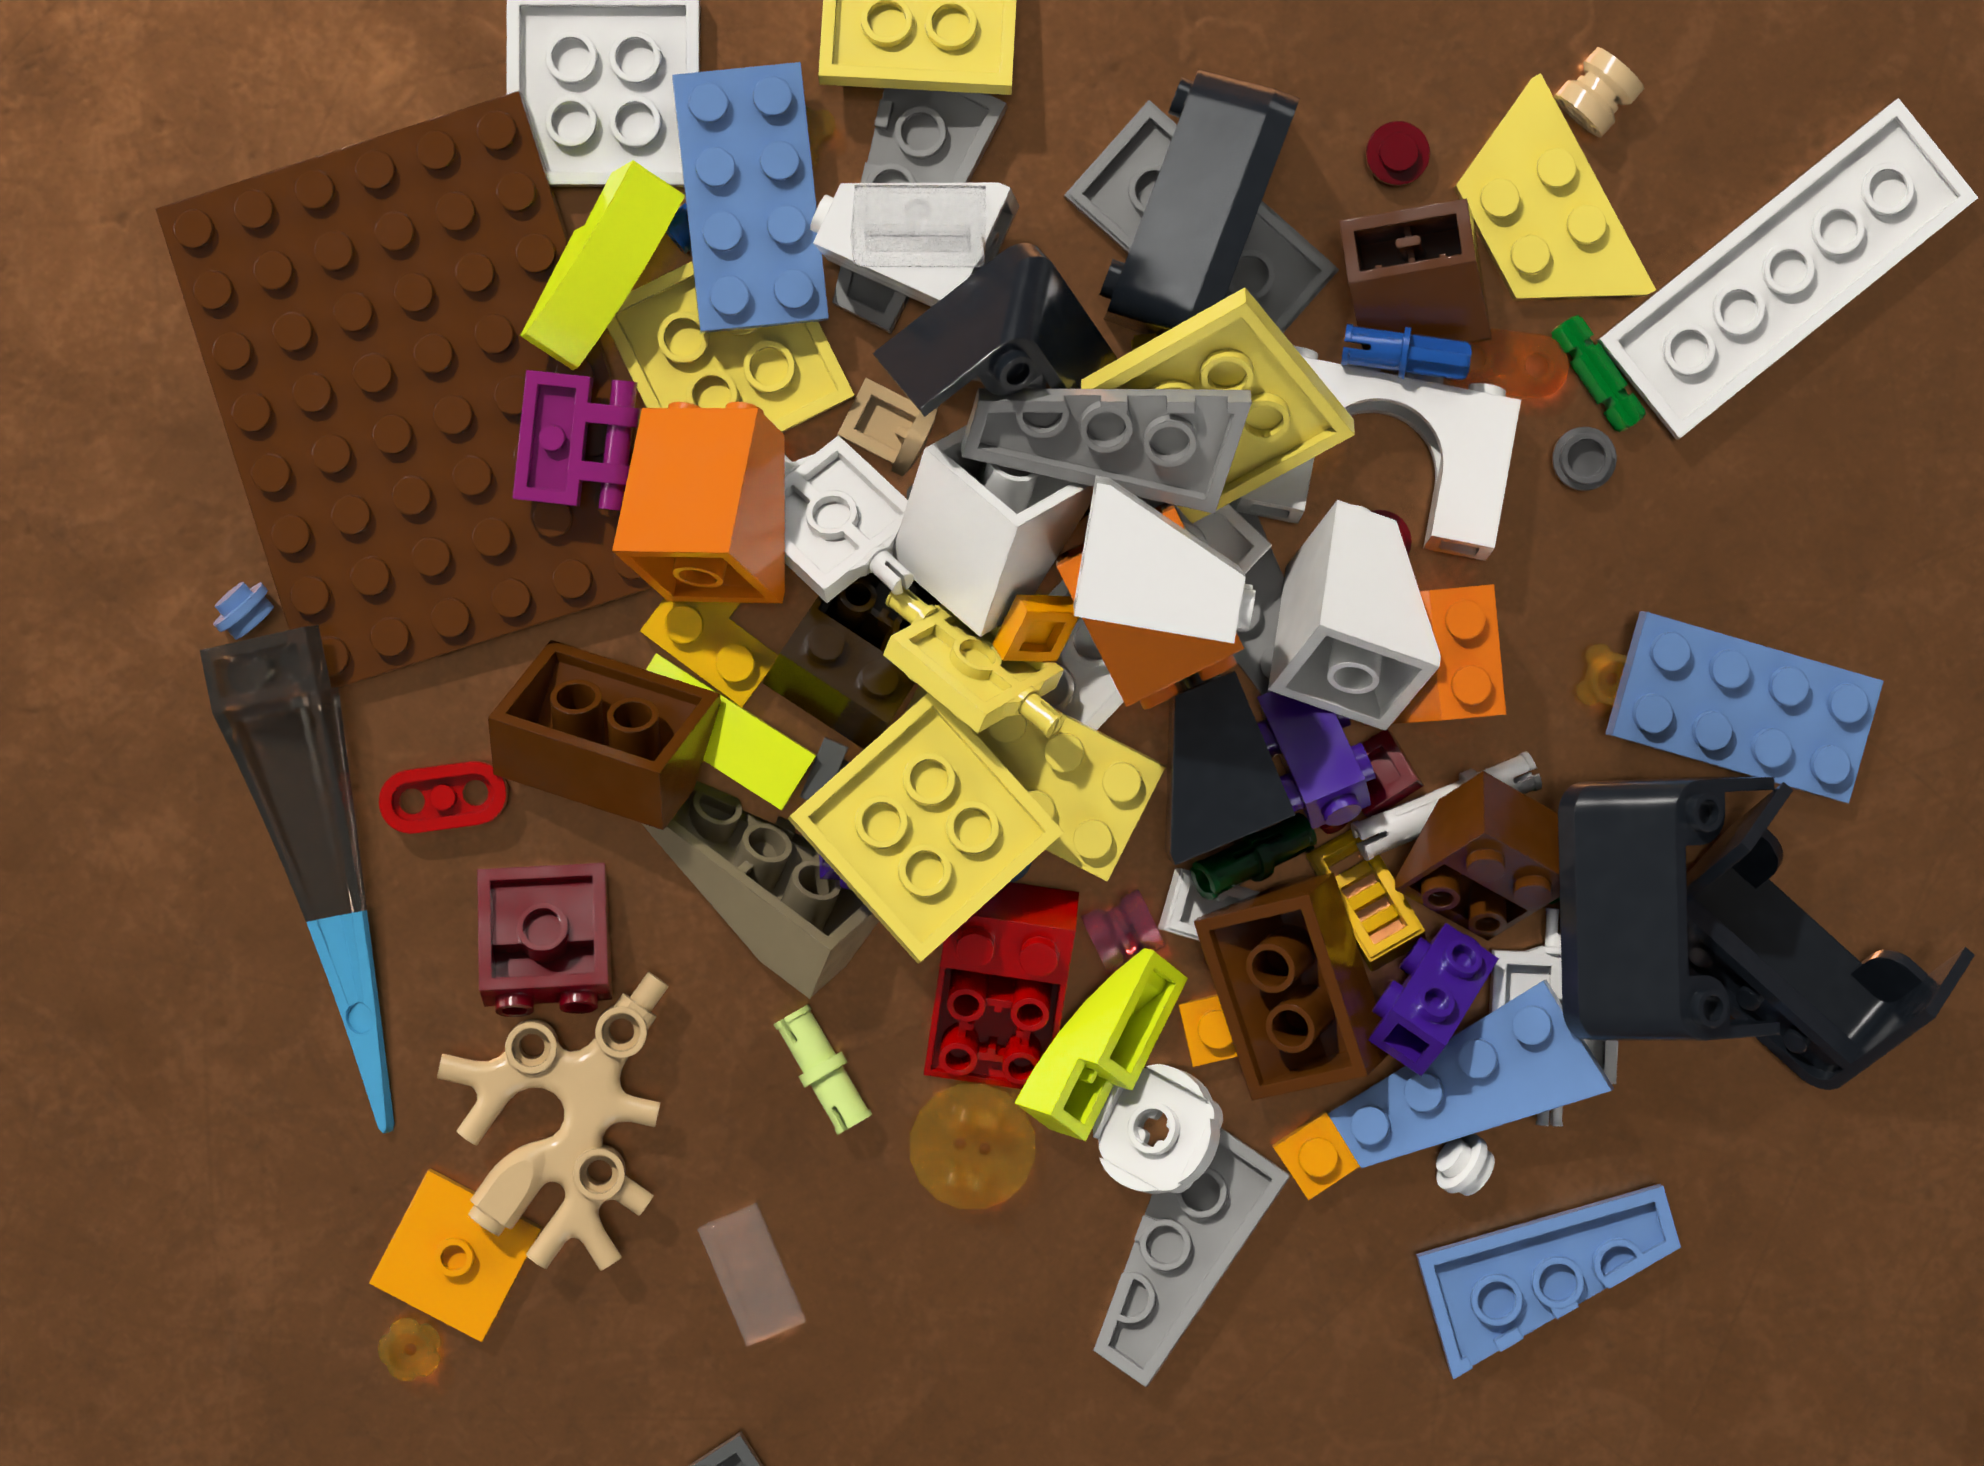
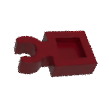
M1388 729L1381 731L1362 743L1376 776L1375 779L1366 782L1371 805L1362 809L1365 816L1369 818L1384 812L1424 786L1396 738ZM1348 822L1338 826L1325 824L1320 826V829L1326 834H1333L1342 830Z

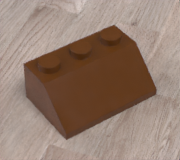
M550 640L488 717L493 774L664 830L694 790L721 704L720 693Z
M1334 872L1272 887L1198 917L1193 921L1252 1101L1368 1076L1389 1055L1368 1041L1381 1018L1372 1012L1376 1001Z

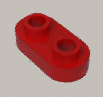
M469 761L409 769L397 772L387 779L379 794V809L383 819L390 827L408 834L480 825L494 820L504 810L508 800V785L505 778L493 774V765L483 761ZM473 780L483 782L488 789V797L481 805L470 803L465 795L467 785ZM409 789H417L424 796V807L418 813H410L403 807L402 798Z

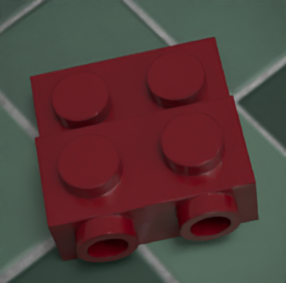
M605 863L477 869L479 992L484 1007L495 1006V1012L500 1016L523 1017L534 1012V1004L559 1003L560 1010L565 1013L584 1014L597 1010L598 1001L612 1000L611 939L608 930V889Z

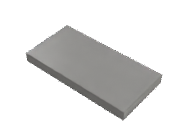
M1150 100L1147 101L1064 195L1067 201L1127 254H1129L1177 124ZM1261 201L1225 298L1245 287L1282 333H1284L1339 269L1266 203Z

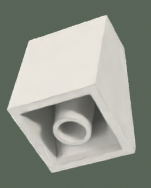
M999 182L840 183L834 198L826 194L820 201L813 216L810 230L817 233L813 244L828 261L932 307L997 256L1019 209V204L1012 189Z
M966 425L924 449L894 543L892 556L909 572L913 573L914 580L981 637L1003 623L1017 594H1035L1091 504L1094 487L962 457L961 444L966 431Z
M1096 475L1073 604L1074 616L1234 644L1237 628L1249 630L1256 590H1252L1253 585L1245 584L1246 576L1241 567L1112 479Z
M1337 500L1286 566L1268 690L1386 731L1440 667L1441 655L1397 521L1371 512L1363 506L1351 505Z

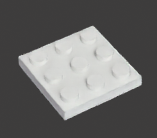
M507 0V94L520 91L523 94L545 163L549 184L552 187H604L611 172L634 160L672 187H684L672 75L700 72V0Z

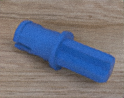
M1347 324L1344 342L1370 345L1371 349L1363 350L1343 347L1341 365L1347 366L1349 364L1399 371L1398 378L1402 379L1405 377V372L1456 380L1466 379L1469 373L1472 349L1471 344L1468 342L1411 334V327H1405L1404 333L1357 327L1353 326V324Z

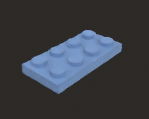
M801 62L672 75L700 334L828 320L822 253L813 244L817 233L810 230L817 206Z
M1640 611L1605 734L1752 777H1774V783L1782 784L1785 782L1794 789L1849 803L1884 681L1650 612Z

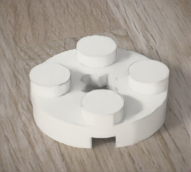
M1167 1065L1146 1066L1148 1068H1143L1132 1091L1116 1085L1113 1086L1093 1126V1137L1098 1139L1099 1150L1103 1157H1099L1104 1169L1120 1184L1149 1194L1182 1193L1189 1189L1193 1182L1211 1164L1219 1144L1223 1112L1219 1104L1212 1099L1203 1083L1191 1074ZM1164 1113L1168 1119L1166 1124L1169 1128L1168 1135L1164 1141L1158 1140L1154 1147L1148 1145L1151 1134L1143 1129L1144 1124L1148 1118L1158 1120Z

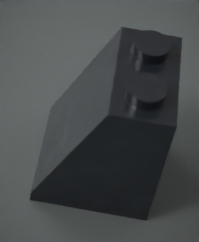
M1227 671L1205 681H1202L1197 672L1179 681L1182 691L1169 699L1165 850L1169 860L1174 865L1295 815L1235 671Z

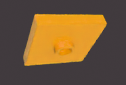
M430 1168L369 1284L483 1342L527 1258L526 1253L537 1239L543 1227L521 1216L513 1229L505 1227L500 1236L489 1232L468 1215L474 1206L470 1199L475 1191Z

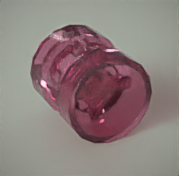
M1138 889L1122 896L1118 906L1108 911L1097 908L1081 916L1108 974L1118 970L1127 962L1128 957L1140 952L1144 948L1157 951L1166 947Z

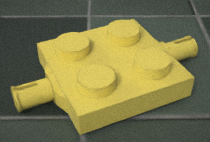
M903 586V593L900 595H894L890 592L885 602L886 606L891 607L911 625L890 637L883 656L902 670L909 679L919 684L953 712L959 720L966 723L977 733L1007 716L1014 715L1024 716L1048 738L1060 729L1065 721V715L1058 712L1041 698V696L1057 687L1064 671L1056 662L1003 661L992 644L1001 625L980 637L943 604L927 605L912 591L906 590Z

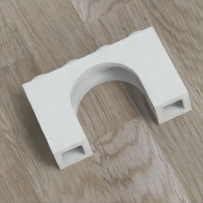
M1294 346L1351 416L1362 413H1379L1395 417L1412 427L1425 441L1434 462L1435 486L1423 549L1486 561L1495 549L1521 400L1506 397L1505 389L1491 384L1471 383L1468 389L1444 385V378L1413 373H1406V376L1402 379L1398 378V375L1380 372L1381 369L1349 364L1344 366L1318 360L1319 354L1308 348ZM1314 458L1238 498L1236 511L1298 524L1305 511Z

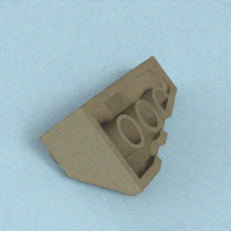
M696 781L693 792L664 830L641 823L758 960L809 999L847 966L879 922L852 890L840 887V880L820 879L819 853L803 836L795 833L796 828L789 820L778 816L774 824L742 810V805L738 798L704 783Z

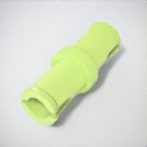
M808 1004L775 1023L774 1027L776 1030H779L803 1072L798 1077L804 1088L809 1085L812 1087L833 1123L835 1132L839 1135L873 1114L866 1107L843 1067L848 1061L842 1051L837 1054L834 1052Z

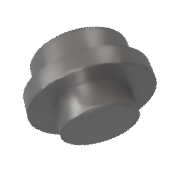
M1578 427L1566 432L1557 441L1552 453L1553 469L1559 480L1569 488L1579 491L1593 490L1605 484L1614 473L1617 462L1616 450L1610 438L1602 431L1592 427Z

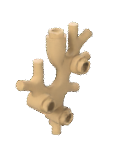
M647 972L631 996L623 993L615 1005L610 1006L601 1014L595 1029L596 1037L589 1045L580 1050L571 1052L564 1050L558 1042L555 1030L548 1023L539 1019H527L518 1023L512 1029L506 1040L505 1052L500 1057L489 1061H474L442 1054L437 1079L471 1086L477 1094L475 1105L456 1130L459 1135L476 1146L508 1101L518 1092L528 1088H543L554 1093L562 1103L564 1121L560 1129L553 1136L525 1144L502 1158L489 1172L470 1199L474 1206L468 1213L480 1226L500 1236L505 1227L513 1229L546 1183L556 1182L560 1184L565 1191L564 1201L526 1253L530 1260L544 1269L548 1268L563 1245L571 1238H576L584 1244L600 1271L611 1266L621 1259L622 1256L603 1227L599 1217L600 1206L605 1201L615 1200L640 1216L654 1196L625 1175L626 1167L621 1154L613 1147L603 1144L605 1131L611 1125L618 1122H633L651 1127L656 1125L661 1102L626 1094L621 1087L620 1081L622 1068L626 1060L643 1047L648 1029L657 1018L651 1011L669 987L650 972ZM622 1018L632 1023L634 1034L630 1039L619 1041L611 1035L610 1025L616 1019ZM536 1034L542 1038L545 1048L540 1055L530 1056L522 1050L521 1039L525 1035ZM596 1160L607 1162L612 1169V1175L605 1181L594 1180L588 1173V1166Z

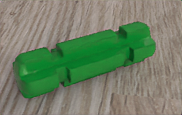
M1579 315L1572 316L1552 331V338L1563 355L1566 353L1570 354L1573 359L1569 362L1596 403H1603L1607 410L1603 413L1613 428L1618 432L1625 431L1643 419L1646 415L1645 408L1634 392L1632 394L1627 393L1624 388L1628 385L1600 342L1595 345L1590 339L1594 334L1585 320Z

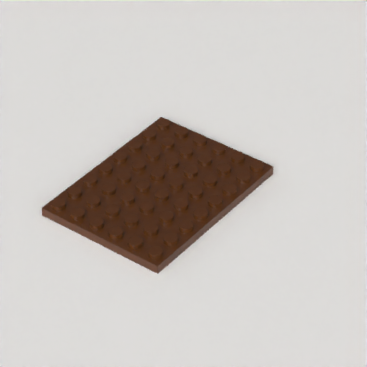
M520 91L155 209L310 696H317L652 589L646 581L612 552L620 511L598 508L601 483L582 482L580 506L513 499L526 370L592 377L594 379L591 403L609 405L613 380L600 338L577 369L571 370L520 336L569 242L552 186L549 184L546 174L547 170L525 100ZM589 423L585 461L603 463L607 425ZM631 439L629 466H630V463H631L632 454H633V449H634V444H633L632 439Z

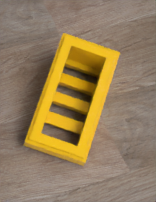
M1350 829L1308 853L1306 859L1316 876L1331 873L1329 870L1331 866L1359 851L1356 844L1364 840H1361L1360 837L1354 838ZM1380 855L1374 856L1369 861L1364 860L1336 876L1359 952L1371 971L1379 969L1410 951L1420 936L1426 940L1425 929L1405 896L1395 890V880ZM1373 873L1377 883L1349 899L1346 898L1343 893L1344 889ZM1386 896L1390 906L1362 922L1356 915L1357 912ZM1399 919L1403 929L1374 945L1370 935Z

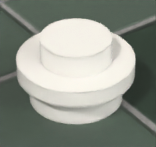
M1471 1134L1447 1142L1436 1160V1179L1438 1185L1448 1193L1459 1192L1465 1196L1479 1191L1491 1176L1495 1164L1494 1155L1488 1151L1486 1141L1476 1134Z

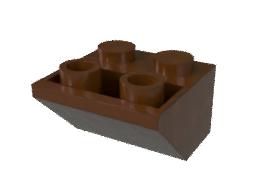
M1467 198L1339 221L1348 284L1358 327L1404 333L1405 327H1411V334L1465 341L1469 344L1492 340L1474 217ZM1361 344L1363 350L1371 349L1370 345Z
M1482 771L1437 801L1395 878V890L1489 941L1560 897L1558 813Z

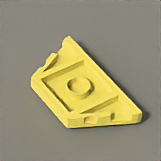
M1542 74L1536 75L1525 86L1474 161L1457 182L1454 190L1460 200L1467 198L1474 217L1475 229L1513 300L1575 299L1604 296L1645 297L1656 291V288Z

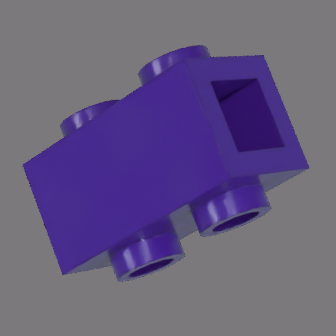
M1272 691L1257 697L1263 717L1262 721L1257 722L1271 758L1279 755L1286 774L1279 777L1294 812L1303 809L1312 830L1325 824L1338 826L1347 823L1357 817L1363 808L1371 805L1366 782L1375 779L1376 776L1362 743L1350 746L1343 728L1351 725L1350 718Z
M1447 923L1444 924L1431 942L1420 936L1399 967L1408 974L1404 983L1401 985L1393 980L1372 1010L1381 1020L1368 1041L1422 1076L1448 1044L1499 958L1481 947L1475 939L1462 934Z

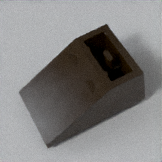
M873 573L858 578L828 603L818 596L779 653L763 684L863 749L868 747L885 731L916 684L902 670L883 656L890 637L911 624L891 607L886 606L885 602L891 590ZM913 580L908 588L927 605H941L936 598Z

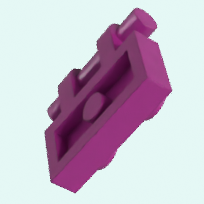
M526 370L513 499L580 506L582 482L591 481L601 483L598 508L621 511L630 468L629 458L633 428H638L641 409L635 408L638 382L612 380L610 403L605 405L591 403L594 379L592 377ZM589 423L607 425L603 463L585 461Z

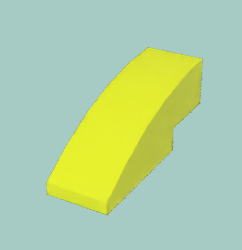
M634 160L611 172L585 225L574 230L520 336L571 370L577 369L599 340L642 274L685 195Z
M657 653L646 669L653 673L719 693ZM720 693L721 704L703 761L775 807L783 810L817 755Z
M1142 949L1116 970L1080 1006L1059 1031L1034 1067L1014 1104L1048 1129L1086 1141L1113 1086L1116 1085L1131 1091L1133 1090L1188 978L1154 950Z

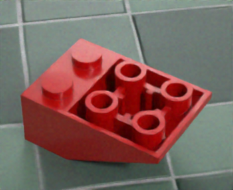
M1009 882L943 941L923 1075L1022 1089L1034 1067L1060 1030L1076 933L1079 892Z

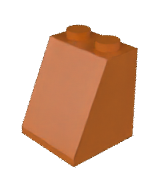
M672 402L668 405V408H642L612 552L667 601L783 603L785 593V435L764 415L761 408L745 402H730L726 404L725 408H701L687 402Z
M1163 503L1154 508L1186 530L1175 505ZM1084 543L1058 555L1056 558V567L1073 601L1075 599ZM1082 618L1126 707L1138 701L1143 710L1161 704L1179 693L1175 683L1197 672L1202 681L1213 678L1237 665L1233 654L1244 649L1237 631L1233 644Z
M1494 584L1420 591L1441 655L1440 667L1392 724L1506 715Z

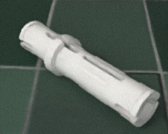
M1527 751L1520 753L1517 757L1483 770L1523 794L1542 789L1540 774L1532 775L1531 772H1528L1536 769L1537 766ZM1471 768L1460 773L1459 781L1362 821L1357 820L1351 823L1353 837H1360L1361 840H1364L1356 844L1363 858L1369 861L1376 855L1417 839L1437 801L1480 772L1477 773Z

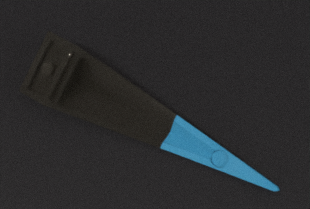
M319 625L296 628L199 650L212 713L262 816L309 928L342 1017L378 1129L383 1134L391 1132L395 1124L339 687L331 688Z

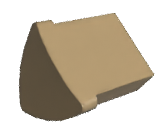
M865 378L837 435L892 463L891 471L904 476L913 466L928 440L935 423L938 407L924 417L911 400Z

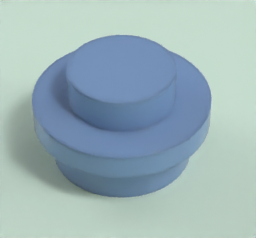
M240 582L228 591L214 606L219 611L220 616L213 625L219 632L227 630L235 640L243 637L256 627L274 608V605L265 596L268 589L262 582L251 588L244 582Z

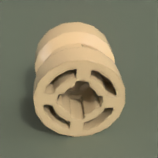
M1597 47L1583 63L1585 76L1581 75L1577 80H1568L1554 95V98L1561 108L1579 125L1601 138L1615 122L1614 113L1618 110L1617 105L1631 104L1645 88L1638 77L1625 64L1608 51Z

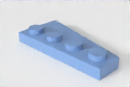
M1543 980L1451 1037L1446 1047L1422 1076L1404 1066L1331 1111L1328 1115L1359 1166L1364 1168L1614 1090V1087L1584 1039L1578 1038L1568 1029L1564 1021L1561 1002L1548 981Z
M1657 1184L1416 1254L1450 1375L1454 1380L1473 1369V1365L1498 1351H1504L1523 1340V1336L1554 1318L1559 1319L1578 1308V1304L1606 1288L1616 1286L1681 1248L1664 1186Z

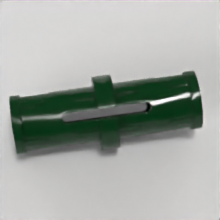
M1295 813L1294 816L1258 833L1253 832L1234 840L1232 846L1212 856L1194 862L1192 864L1193 867L1190 868L1193 884L1203 898L1213 900L1220 894L1250 879L1254 882H1261L1271 877L1274 873V867L1303 853L1314 850V845L1317 844L1315 830H1312L1308 819L1303 814Z

